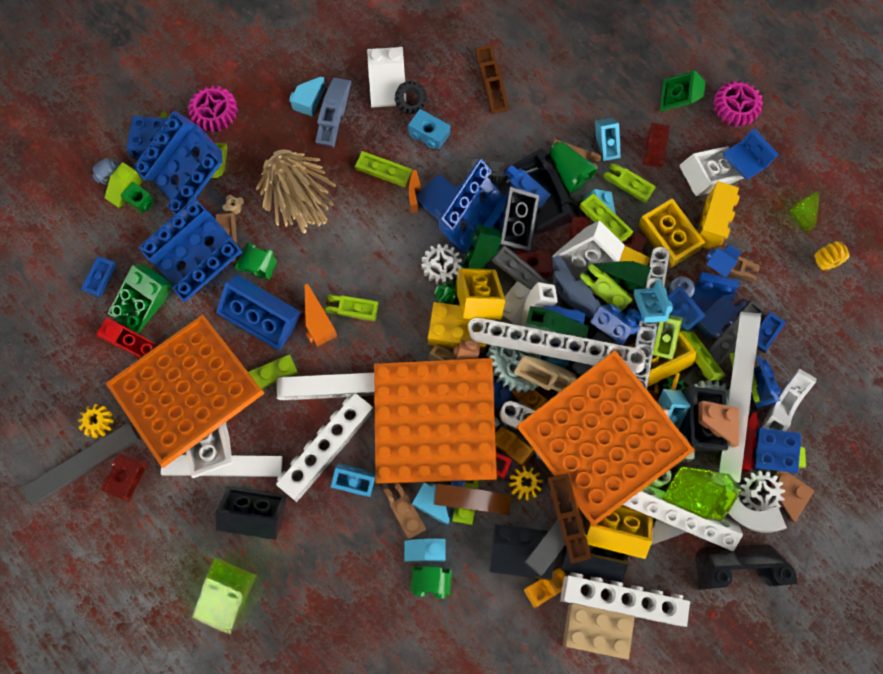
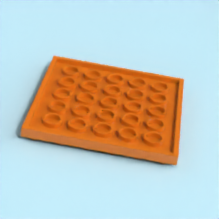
M203 314L106 382V385L163 468L264 394Z
M615 350L516 426L554 476L565 473L569 474L578 507L592 526H595L695 451Z
M492 358L374 364L376 484L497 480Z

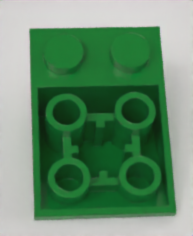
M145 264L132 265L108 314L133 332L139 334L166 301L174 284Z

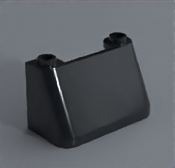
M543 148L512 165L516 169L520 168L551 194L543 206L537 209L533 234L543 233L580 218L569 191L566 190L549 153ZM506 175L504 178L507 184L511 186L510 178Z
M771 545L736 546L734 551L724 547H706L698 550L695 555L699 590L728 587L733 578L732 570L757 569L758 577L766 578L769 581V586L797 584L795 569Z

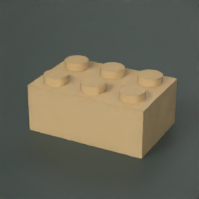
M571 603L568 606L562 646L629 660L635 616Z

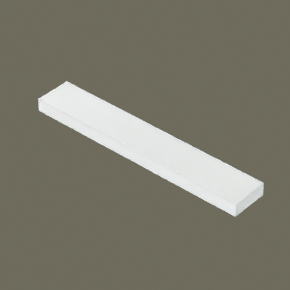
M187 455L179 456L165 468L161 466V475L191 476ZM231 456L232 464L200 476L279 477L282 473L283 457Z

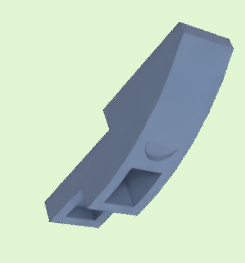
M332 79L324 97L317 122L319 124L315 141L317 145L334 148L341 115L344 116L351 80Z
M560 255L553 257V285H555L556 291L570 306L585 313V316L592 319L601 306L599 300H595L590 286H587L583 280L577 281L575 275L570 273L567 262H564Z

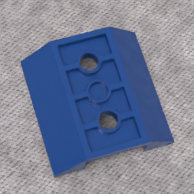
M173 111L133 168L143 180L154 181L170 199L167 207L175 215L192 199L198 196L223 163L222 151L198 125L178 112ZM197 148L200 149V155L198 157L195 154ZM177 175L179 177L178 184L175 183V178Z
M482 159L477 160L439 218V230L463 254H465L467 247L470 248L471 234L476 230L477 224L497 228L501 231L506 195H503L490 181L488 176L492 171ZM480 193H482V195H483V199H482L481 202H480V196H479ZM461 222L464 223V228L462 231L460 226Z
M196 198L192 199L138 247L144 256L157 266L167 280L174 284L172 289L184 303L242 253V250L233 238ZM213 237L214 243L211 246H207V239ZM185 262L186 268L183 271H179V264Z

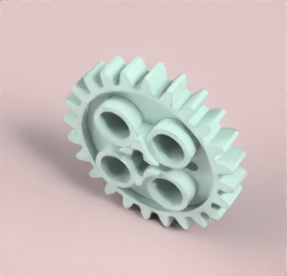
M494 345L489 347L486 355L488 358L493 359V376L498 377L496 382H503L502 387L509 385L510 391L516 388L517 393L522 389L526 393L529 389L533 391L539 387V385L514 373L523 355L538 359V354Z

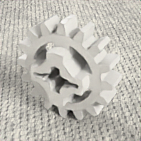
M438 244L436 249L431 246V252L425 251L426 257H422L423 264H421V267L425 270L424 276L429 275V281L435 279L436 284H438L439 281L444 283L446 280L453 282V276L457 278L458 268H462L460 266L462 259H458L460 253H454V247L449 250L448 244H445L444 248H441V245ZM440 259H441V261L443 262V265H444V266H443V269H442V266L440 265Z
M758 470L757 475L750 472V479L743 478L746 483L740 484L744 491L739 492V495L745 497L741 502H748V509L754 507V511H764L774 506L781 507L778 501L785 500V498L780 496L781 493H785V490L780 489V486L783 484L781 481L776 482L778 476L773 475L770 477V472L768 471L763 475L762 471ZM765 479L769 480L774 488L768 487ZM754 481H756L755 486L752 489H749L750 485ZM761 487L766 490L763 497L757 494V491H761ZM772 496H775L773 501L768 504V500ZM750 497H755L759 505L754 504Z

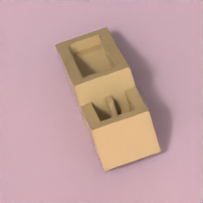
M524 355L514 371L515 374L548 391L553 389L559 393L577 380V374L565 368Z

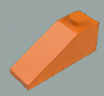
M306 284L305 315L308 332L305 334L310 343L315 342L318 347L335 338L337 333L309 284Z

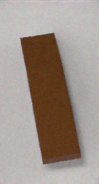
M487 45L475 48L476 59L491 114L509 111L502 75H500L498 62L495 59L493 46Z
M565 473L548 478L557 518L560 522L571 564L592 559L569 474Z
M435 484L433 505L510 516L511 495Z

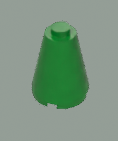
M557 141L549 148V155L566 190L570 193L584 186L583 183L586 180H591L598 171L594 164L564 142L559 143Z

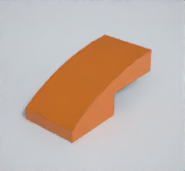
M413 170L409 183L411 213L418 212L416 195L421 191L417 170Z

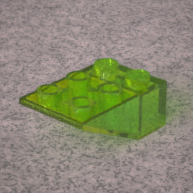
M681 467L662 500L706 520L722 522L742 492V489L730 474Z
M215 558L205 578L192 618L227 634H231L257 575L222 559Z

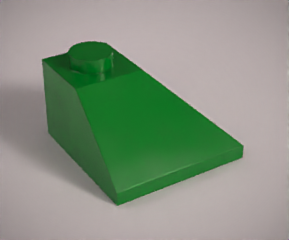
M695 70L664 79L660 111L663 112L692 104L704 96L705 80Z

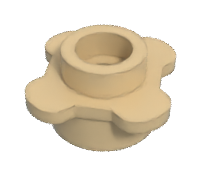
M228 195L226 197L227 201L223 205V210L239 214L244 200L241 197L235 198L232 195Z

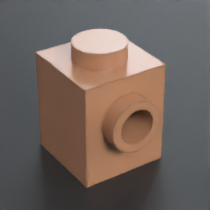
M461 338L459 345H455L452 353L454 360L478 359L480 344L473 340Z

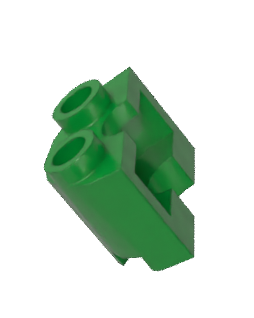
M246 243L237 260L235 269L244 273H252L259 278L269 281L277 260L273 257L274 252L268 249L260 250L255 245Z
M412 566L410 591L413 592V596L425 597L426 593H434V598L446 599V595H450L452 570Z

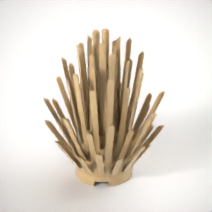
M290 150L274 152V155L268 161L266 159L264 170L261 174L263 176L256 187L257 191L263 183L260 191L261 196L265 191L263 208L265 207V210L270 212L273 189L277 226H279L278 207H280L285 226L287 227L288 225L287 220L293 225L292 215L294 220L296 218L302 233H306L305 227L307 228V223L312 225L316 223L318 226L321 225V222L326 224L328 219L318 205L320 204L325 211H328L329 208L309 185L330 205L334 206V204L325 195L328 194V191L307 174L309 173L323 182L336 187L326 177L311 171L314 170L325 174L321 170L323 167L306 162L320 161V159L302 157L305 154L292 153Z

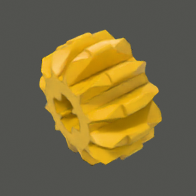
M833 242L823 246L822 249L815 253L814 257L821 270H830L844 263L849 258L847 247L842 242Z
M94 404L93 409L90 406H86L87 412H80L83 418L78 419V422L82 424L79 429L84 431V435L88 437L92 435L93 438H98L99 434L105 436V430H111V427L108 425L114 423V420L110 419L112 412L107 411V407H100L98 404Z
M523 466L522 473L519 469H515L514 472L517 476H510V479L515 481L509 483V487H515L511 493L514 495L519 492V500L524 494L526 501H529L530 495L533 498L537 497L535 491H542V488L538 485L542 484L543 480H536L540 473L537 472L533 475V467L527 472L526 466ZM522 479L524 481L529 480L530 484L528 486L523 487L521 485L523 482Z

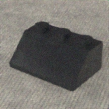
M508 187L500 231L502 236L501 247L505 245L508 249L516 251H530L539 195Z
M694 386L680 390L689 402L690 408L679 431L687 437L689 444L695 450L694 452L727 451V440L723 437H717L709 428H705L698 423V403L706 401L726 405L725 391Z
M228 486L216 510V530L276 540L282 525L287 495Z
M495 524L489 572L551 580L554 561L542 576L524 562L548 531Z
M589 545L592 559L571 564L567 546L563 547L561 570L609 581L623 582L628 568L627 554Z

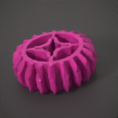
M734 80L730 83L726 82L714 96V111L718 112L717 117H722V122L726 120L728 125L734 123L735 127L739 124L743 127L745 124H751L761 113V107L763 106L762 96L758 95L759 90H754V85L751 87L748 85V81L745 84L741 80L737 83Z
M212 85L211 89L205 86V90H198L199 94L193 93L194 99H189L190 105H188L189 116L192 118L193 123L201 129L203 128L205 132L210 129L212 133H214L215 129L221 132L222 127L227 129V124L233 125L232 119H236L235 113H237L238 109L236 100H234L233 95L227 89L223 90L220 86L216 89Z

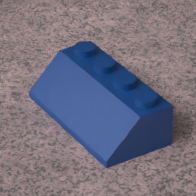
M237 275L225 283L216 314L275 349L281 350L296 328L301 311Z

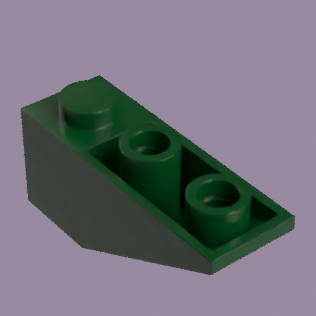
M477 224L476 230L471 234L470 248L467 247L466 259L464 264H461L462 268L481 269L497 254L502 240L499 229Z
M635 261L592 263L630 294H634L635 289L644 288L651 267ZM587 269L586 274L591 279L597 280L598 277Z
M530 306L525 323L526 327L581 338H587L589 326L552 310Z

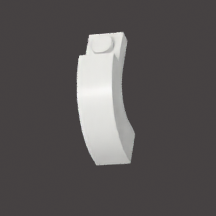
M538 282L532 288L523 306L520 326L526 327L525 323L530 306L545 309L546 305L553 306L558 302L555 285ZM535 339V340H532L531 342H532V343H538L539 340Z
M798 369L782 387V393L779 394L781 401L771 405L762 428L786 431L791 425L796 408L816 383V378Z
M723 480L725 485L722 487L725 498H730V500L722 503L736 522L749 530L761 533L787 529L778 506L764 511L750 510L742 504L734 482Z

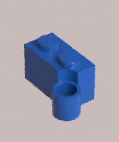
M728 244L724 250L719 246L716 249L712 247L706 255V265L727 277L738 262L737 259L742 252L731 244Z

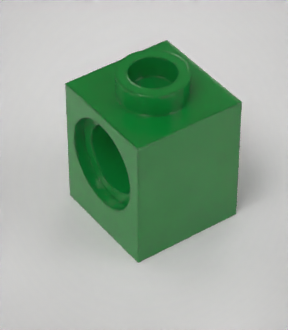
M134 182L121 194L123 200L142 215L150 210L155 202L147 191Z

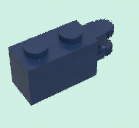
M734 292L729 298L723 295L704 312L706 317L694 325L708 341L713 336L717 339L724 332L722 328L726 324L730 327L738 319L736 315L747 304L744 300L736 307L731 302L739 295L737 292Z

